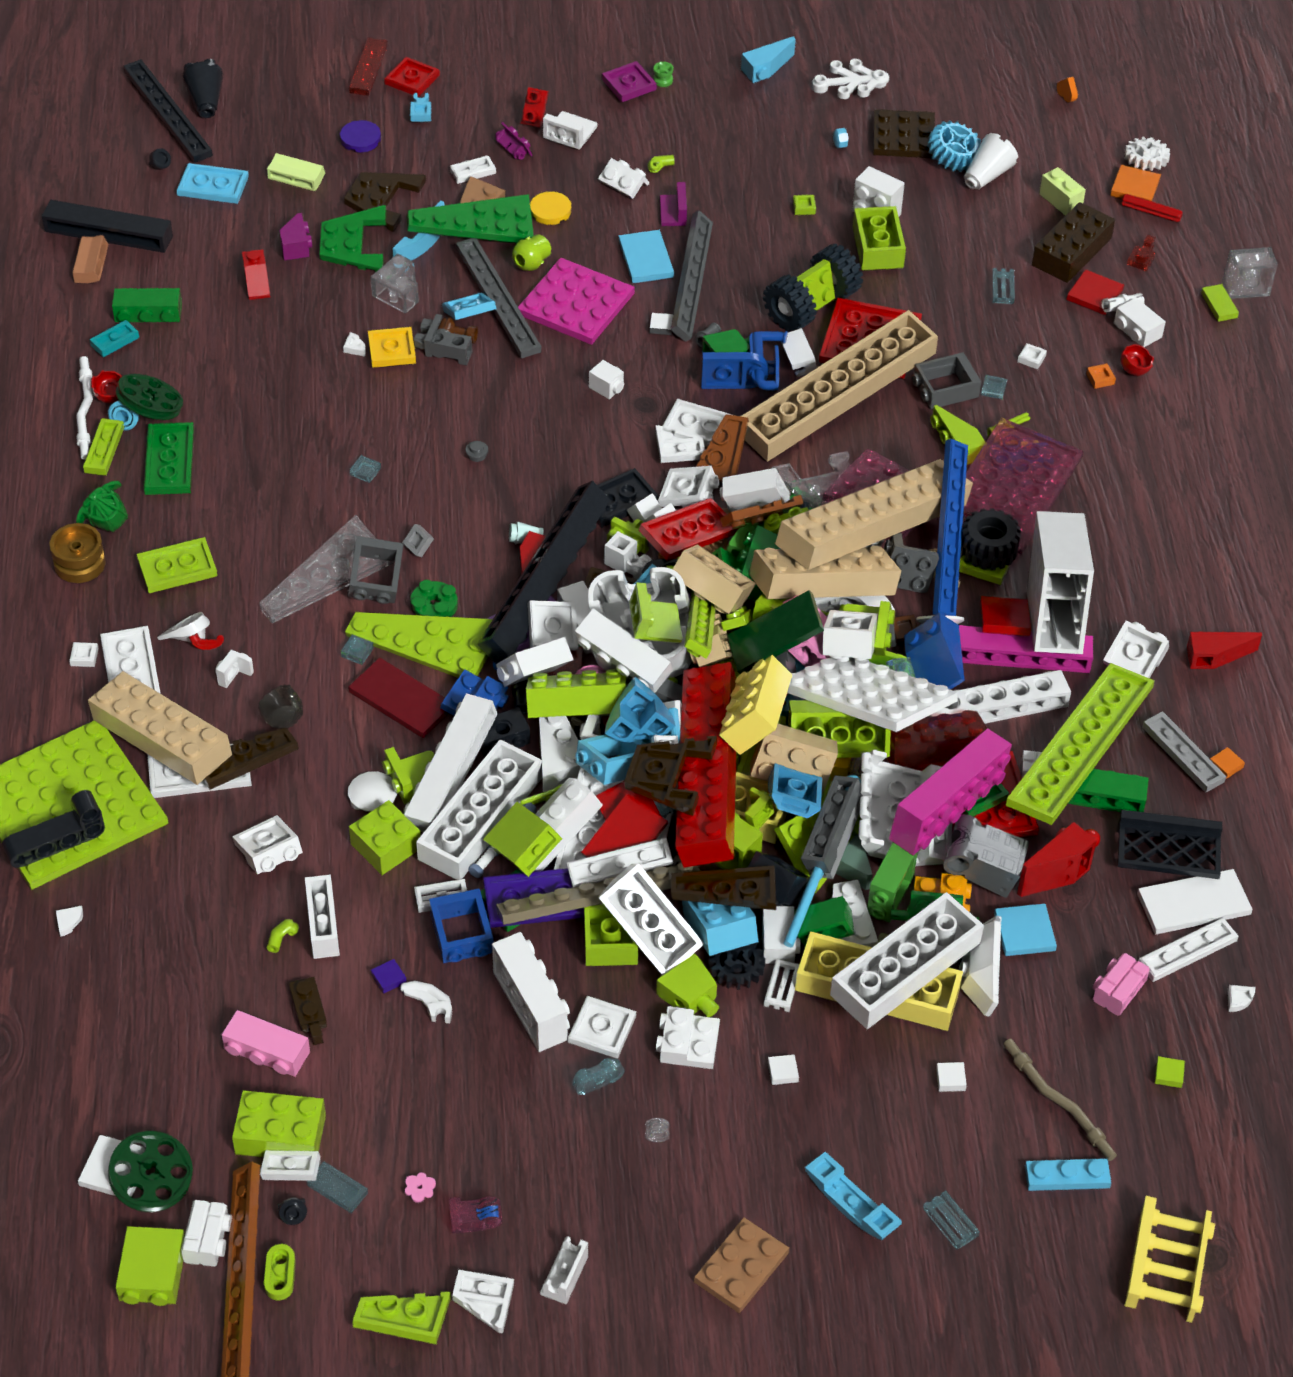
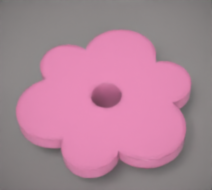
M419 1173L417 1176L411 1175L406 1178L407 1187L405 1188V1194L411 1196L414 1202H422L425 1197L430 1198L433 1196L436 1181L432 1177H427L425 1173Z

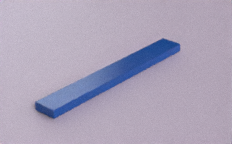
M953 439L945 441L937 548L939 560L936 566L933 615L941 613L944 616H956L968 445Z

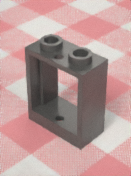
M964 352L915 364L914 374H912L913 385L918 387L922 400L926 401L930 409H933L934 405L942 407L978 398L980 394L981 380ZM956 374L961 384L934 391L928 380Z
M357 536L348 596L354 597L357 600H376L382 604L395 603L404 543ZM360 556L394 561L392 585L386 586L356 581Z

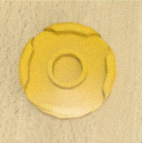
M558 192L540 193L530 202L531 216L535 217V220L542 224L556 225L563 219L567 220L571 215L570 200Z

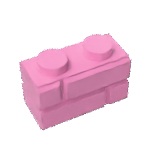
M1123 953L1118 960L1113 958L1106 969L1108 973L1105 977L1100 975L1093 985L1092 989L1095 990L1094 1002L1104 1008L1106 1007L1117 1016L1121 1015L1147 981L1150 971L1149 967L1140 961H1136L1135 958L1126 953Z

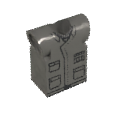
M961 815L953 829L951 836L952 844L948 847L943 864L944 870L953 875H965V879L1007 898L1021 876L1029 841L987 824L982 826L980 821L971 815Z

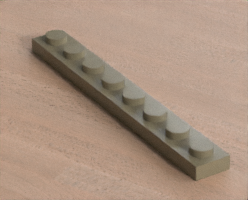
M682 862L675 866L657 867L646 873L661 891L671 889V873L700 871L698 866L684 868ZM610 877L596 883H583L578 887L569 889L559 888L550 893H536L518 900L508 899L504 903L496 904L497 914L503 925L602 904L598 897L615 877Z

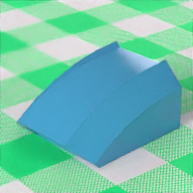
M774 763L768 778V792L778 810L809 818L821 809L822 777L806 774Z

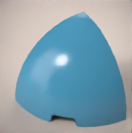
M634 677L613 707L605 727V734L616 740L634 743L635 740L649 739L651 741L654 735H665L675 727V721L660 698L643 682Z

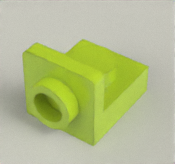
M752 787L749 790L751 804L745 812V817L748 824L760 829L774 813L772 799L766 791H759Z

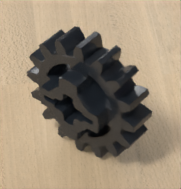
M757 943L711 955L709 968H711V976H717L718 984L725 981L726 988L729 989L734 984L736 989L740 990L741 984L750 988L751 980L755 983L759 982V975L763 976L766 959L763 957V949H757ZM721 959L723 960V967L720 964Z

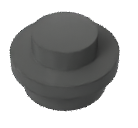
M473 441L466 446V455L474 462L484 460L488 454V446L484 442Z

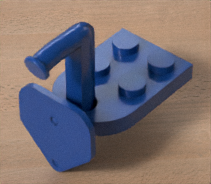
M756 331L751 333L749 337L750 352H703L701 389H749L758 386L763 390H779L778 345H774L773 360H766L763 357V341H780L785 344L788 331ZM768 374H773V380H766Z

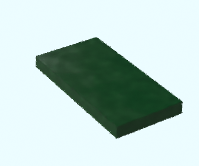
M808 590L727 635L737 672L739 674L749 672L760 659L765 660L771 655L777 657L824 631L814 595Z

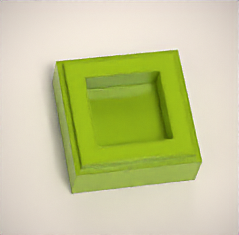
M814 195L793 196L795 215L816 214Z
M1158 1056L1155 1084L1182 1088L1185 1061Z

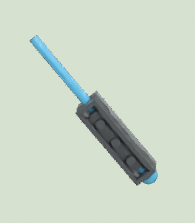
M835 775L809 837L801 860L808 870L810 878L784 940V945L792 948L794 946L820 879L834 878L860 814V797L863 796L860 793L861 779L856 775H849L847 777Z

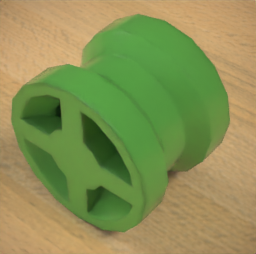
M669 62L656 63L653 67V80L657 83V86H670L673 82L672 64Z

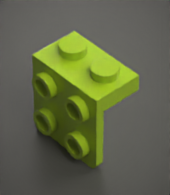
M880 601V607L845 604L843 611L878 614L873 655L885 656L886 648H890L892 633H889L890 624H894L895 610H892L891 603Z
M394 747L384 750L385 760L382 761L386 775H390L392 778L393 789L395 793H399L403 803H410L414 796L417 783L421 782L425 774L426 765L432 761L434 753L432 751H425L400 760Z

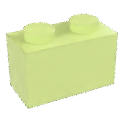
M1057 167L1042 175L1039 194L1066 216L1079 202H1084L1086 189Z

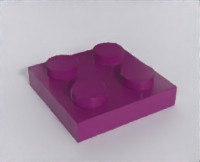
M637 61L602 73L603 82L621 102L657 90V83Z

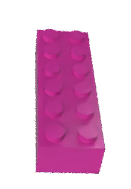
M987 728L898 804L889 839L911 855H915L920 849H926L935 836H941L950 823H956L965 810H971L980 797L984 798L995 784L999 785L1006 775L1004 772L1005 766L1011 758L1009 753L1012 744Z

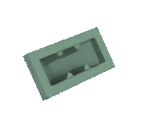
M856 834L846 846L835 874L848 881L858 880L861 888L869 890L873 874L866 851L861 845L862 840L859 838V834Z

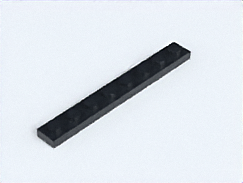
M142 59L123 65L124 73L192 161L196 163L212 157L213 153L210 146Z

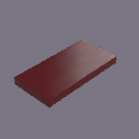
M380 657L348 686L351 694L421 738H424L449 714L440 708L445 697Z

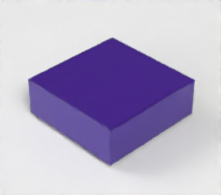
M394 959L371 970V975L383 994L407 982L406 976Z

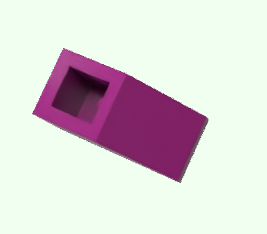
M297 213L279 230L284 260L310 257L309 248H312L311 235H307L309 234L308 222L303 221L302 213Z

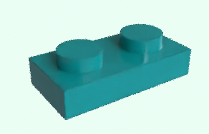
M125 320L91 338L90 344L102 357H105L140 338L139 331Z

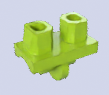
M617 517L611 520V529L607 534V542L619 531L637 541V554L639 552L646 554L649 550L648 540L639 532L640 524L643 523L642 520L636 519L633 523L629 521L624 522Z

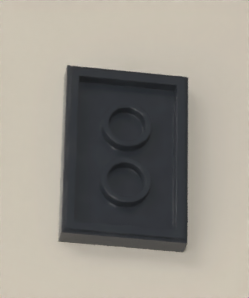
M636 468L597 485L610 499V502L605 508V514L596 523L603 528L611 524V520L614 517L623 519L629 516L627 509L653 493L657 501L659 495Z

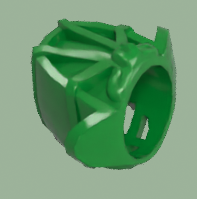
M111 481L91 492L84 500L78 512L76 523L83 524L85 519H87L92 526L108 532H115L128 519V514L119 494L114 491L120 488L122 484L119 481Z

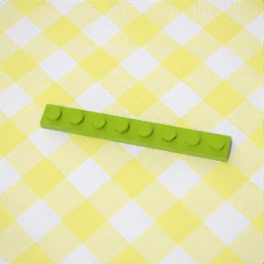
M692 590L684 647L693 656H702L707 659L712 649L716 609L713 603L698 598L694 595L695 591Z

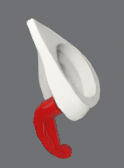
M202 612L185 618L157 637L158 640L173 638L191 642L196 648L201 650L217 648L224 642L223 635H218L217 639H205V628L210 624V621Z

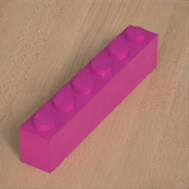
M959 625L963 663L1090 673L1093 661V636L1085 635L1083 654L1034 652L1032 631L1031 636L993 634L982 632V627Z

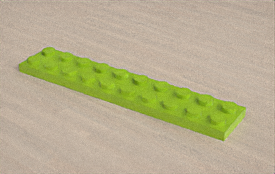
M1110 663L1008 796L1006 806L1052 825L1150 693L1155 680Z

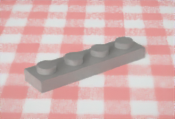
M1163 711L1144 721L1142 728L1205 793L1225 782L1226 775Z

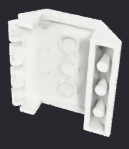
M873 749L871 752L862 753L861 770L863 774H861L860 793L863 796L860 797V817L862 820L859 821V838L862 840V847L869 856L885 858L893 843L889 836L898 804L936 773L941 766L931 764L923 771H918L883 762L887 757L885 752ZM952 823L946 827L941 836H935L926 849L918 851L916 866L944 864L948 847L952 844Z

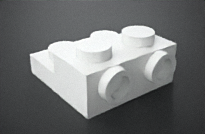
M712 466L670 469L658 502L661 507L672 503L673 506H682L684 508L708 498L713 499L712 492L713 489L718 488L719 478L715 475Z
M1125 621L1103 659V663L1108 666L1112 663L1150 678L1168 651L1169 641L1161 633L1154 632L1153 634L1145 630L1146 628L1140 623Z
M278 815L232 836L235 845L245 855L247 864L257 874L270 872L276 865L284 861H293L299 854L303 853L298 836Z
M668 1006L667 1014L661 1013L660 1029H664L663 1036L658 1035L656 1051L661 1052L660 1062L713 1069L720 1019L695 1016L693 1009Z

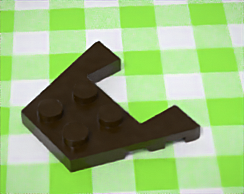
M361 172L345 195L344 204L357 212L382 205L387 207L398 188L419 193L426 183V175ZM387 210L386 226L388 230L394 232L401 222V214Z
M707 736V740L695 741L694 738L685 739L684 743L670 744V741L637 745L624 780L625 789L688 815H694L699 800L698 792L675 788L685 758L712 759L717 746V736Z

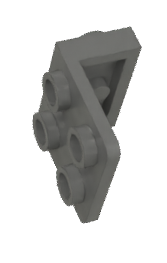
M902 533L891 536L890 540H886L884 550L901 570L897 588L926 593L939 560L938 553L903 546Z

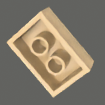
M698 544L684 550L672 569L682 577L685 587L695 591V596L704 601H710L714 604V608L723 614H730L741 608L756 585L754 581Z
M777 724L775 731L757 743L750 762V776L768 781L774 763L806 774L822 777L823 793L838 755L837 741Z

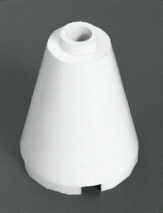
M995 133L987 134L983 138L964 175L965 183L969 188H982L1017 163V151L1007 139L1004 142L999 139L1001 135Z

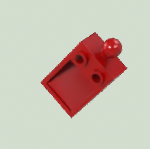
M1075 822L1067 828H1061L1053 840L1023 864L1017 894L1023 897L1074 884L1091 868L1094 850L1100 843L1099 833L1094 829L1084 830Z

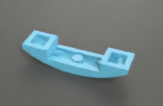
M440 201L436 206H444V202ZM418 233L413 239L404 237L393 248L394 265L399 266L421 256L434 245L440 235Z
M826 1152L805 1167L807 1174L828 1200L850 1221L868 1234L882 1240L902 1224V1220L883 1203L878 1206L844 1175V1168Z

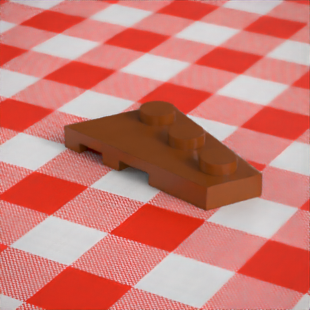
M726 414L712 436L707 449L702 453L696 467L712 466L720 483H723V477L737 475L749 419Z
M798 495L783 504L781 500L762 506V509L757 505L733 511L720 518L722 527L732 526V529L741 528L750 522L752 525L764 523V520L771 514L777 513L780 516L788 513L791 508L799 507L804 503L802 496Z

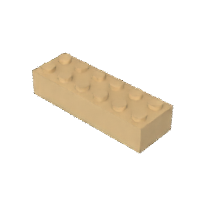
M876 545L863 547L810 570H807L782 549L765 548L764 550H755L749 575L767 599L793 598L808 590L813 593L814 598L895 595L901 570L885 550Z
M124 671L88 699L94 721L196 785L202 782L205 777L210 775L232 755L227 734Z

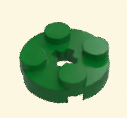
M423 580L411 594V609L416 615L452 617L458 608L456 589L453 585L443 582ZM431 600H438V601H440V602H435V604H430V601H431Z

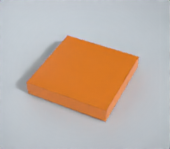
M1121 165L1110 196L1123 199L1125 194H1130L1153 201L1161 174Z

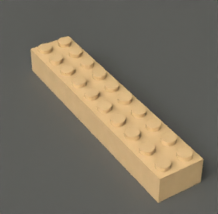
M906 311L742 415L741 417L749 419L745 441L768 462L914 368L915 364L921 363L936 354L938 336L912 312Z
M941 459L783 520L781 521L775 545L807 570H810L939 517L944 461ZM967 478L965 483L964 506H966L967 500L973 483Z

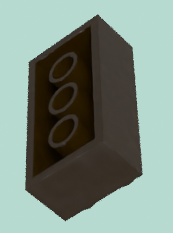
M1079 202L1034 247L1032 266L1068 283L1112 239L1115 219Z

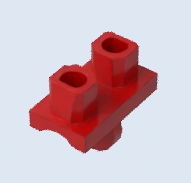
M528 87L521 124L542 128L549 91Z

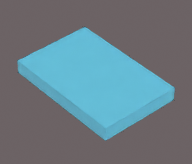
M188 163L177 188V196L238 204L249 178V173L244 170Z
M660 230L619 235V244L632 283L674 278V271Z

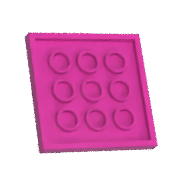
M560 258L518 308L523 317L592 345L634 295L635 287Z

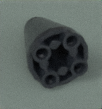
M213 59L185 64L183 81L197 112L202 118L213 117L217 110L223 81L221 67Z

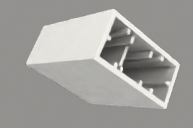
M1036 512L1027 587L1034 652L1083 654L1094 574L1084 513Z

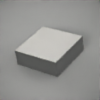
M652 313L650 333L671 335L673 314Z

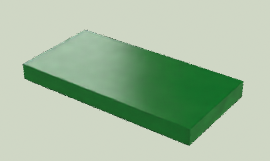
M193 422L148 424L144 481L145 495L191 493L194 442Z

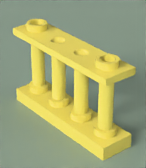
M1146 1196L1140 1215L1125 1306L1136 1309L1138 1300H1144L1145 1297L1188 1307L1186 1321L1192 1322L1195 1312L1201 1313L1204 1296H1199L1207 1240H1212L1215 1223L1211 1222L1212 1211L1206 1210L1202 1223L1160 1213V1210L1155 1209L1157 1198ZM1160 1224L1200 1234L1199 1245L1196 1247L1158 1238L1156 1234L1151 1233L1152 1226ZM1156 1248L1196 1258L1195 1270L1190 1271L1151 1261L1152 1258L1147 1257V1252ZM1150 1272L1191 1282V1295L1187 1296L1147 1286L1146 1282H1142L1143 1275H1148Z

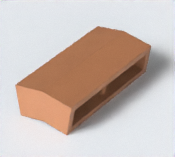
M103 235L81 238L73 270L74 283L100 281L109 245Z

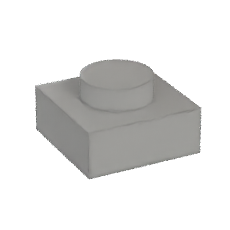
M414 524L402 543L416 556L422 557L434 538L421 525Z

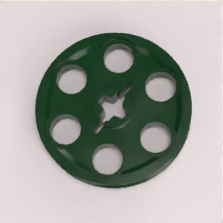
M124 375L119 379L115 390L118 400L124 406L139 415L152 419L170 420L176 418L183 406V398L175 388L160 379L148 375Z
M158 1131L138 1132L125 1138L113 1151L108 1168L109 1184L115 1196L126 1206L142 1212H159L177 1204L187 1193L193 1174L192 1160L183 1144L176 1138ZM134 1143H140L146 1150L142 1154H134L130 1150V1146ZM169 1145L172 1147L173 1153L169 1156H163L159 1153L158 1147ZM119 1164H125L130 1168V1173L124 1176L116 1173L115 1167ZM151 1167L155 1168V1173H151L150 1175L145 1174L146 1169L149 1170L151 1169ZM175 1167H180L185 1170L186 1175L183 1178L177 1179L171 1175V1170ZM132 1187H138L142 1190L143 1195L140 1198L134 1199L128 1195L127 1191ZM164 1188L169 1190L171 1197L167 1200H161L156 1196L155 1192L158 1189Z

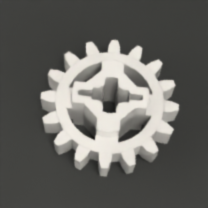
M1142 137V140L1134 138V142L1129 141L1128 145H1126L1125 159L1129 160L1128 164H1135V168L1140 166L1142 170L1148 168L1150 171H1153V168L1160 170L1161 166L1165 167L1169 162L1170 148H1166L1167 144H1160L1161 140L1154 141L1151 137L1147 138V140L1145 137Z

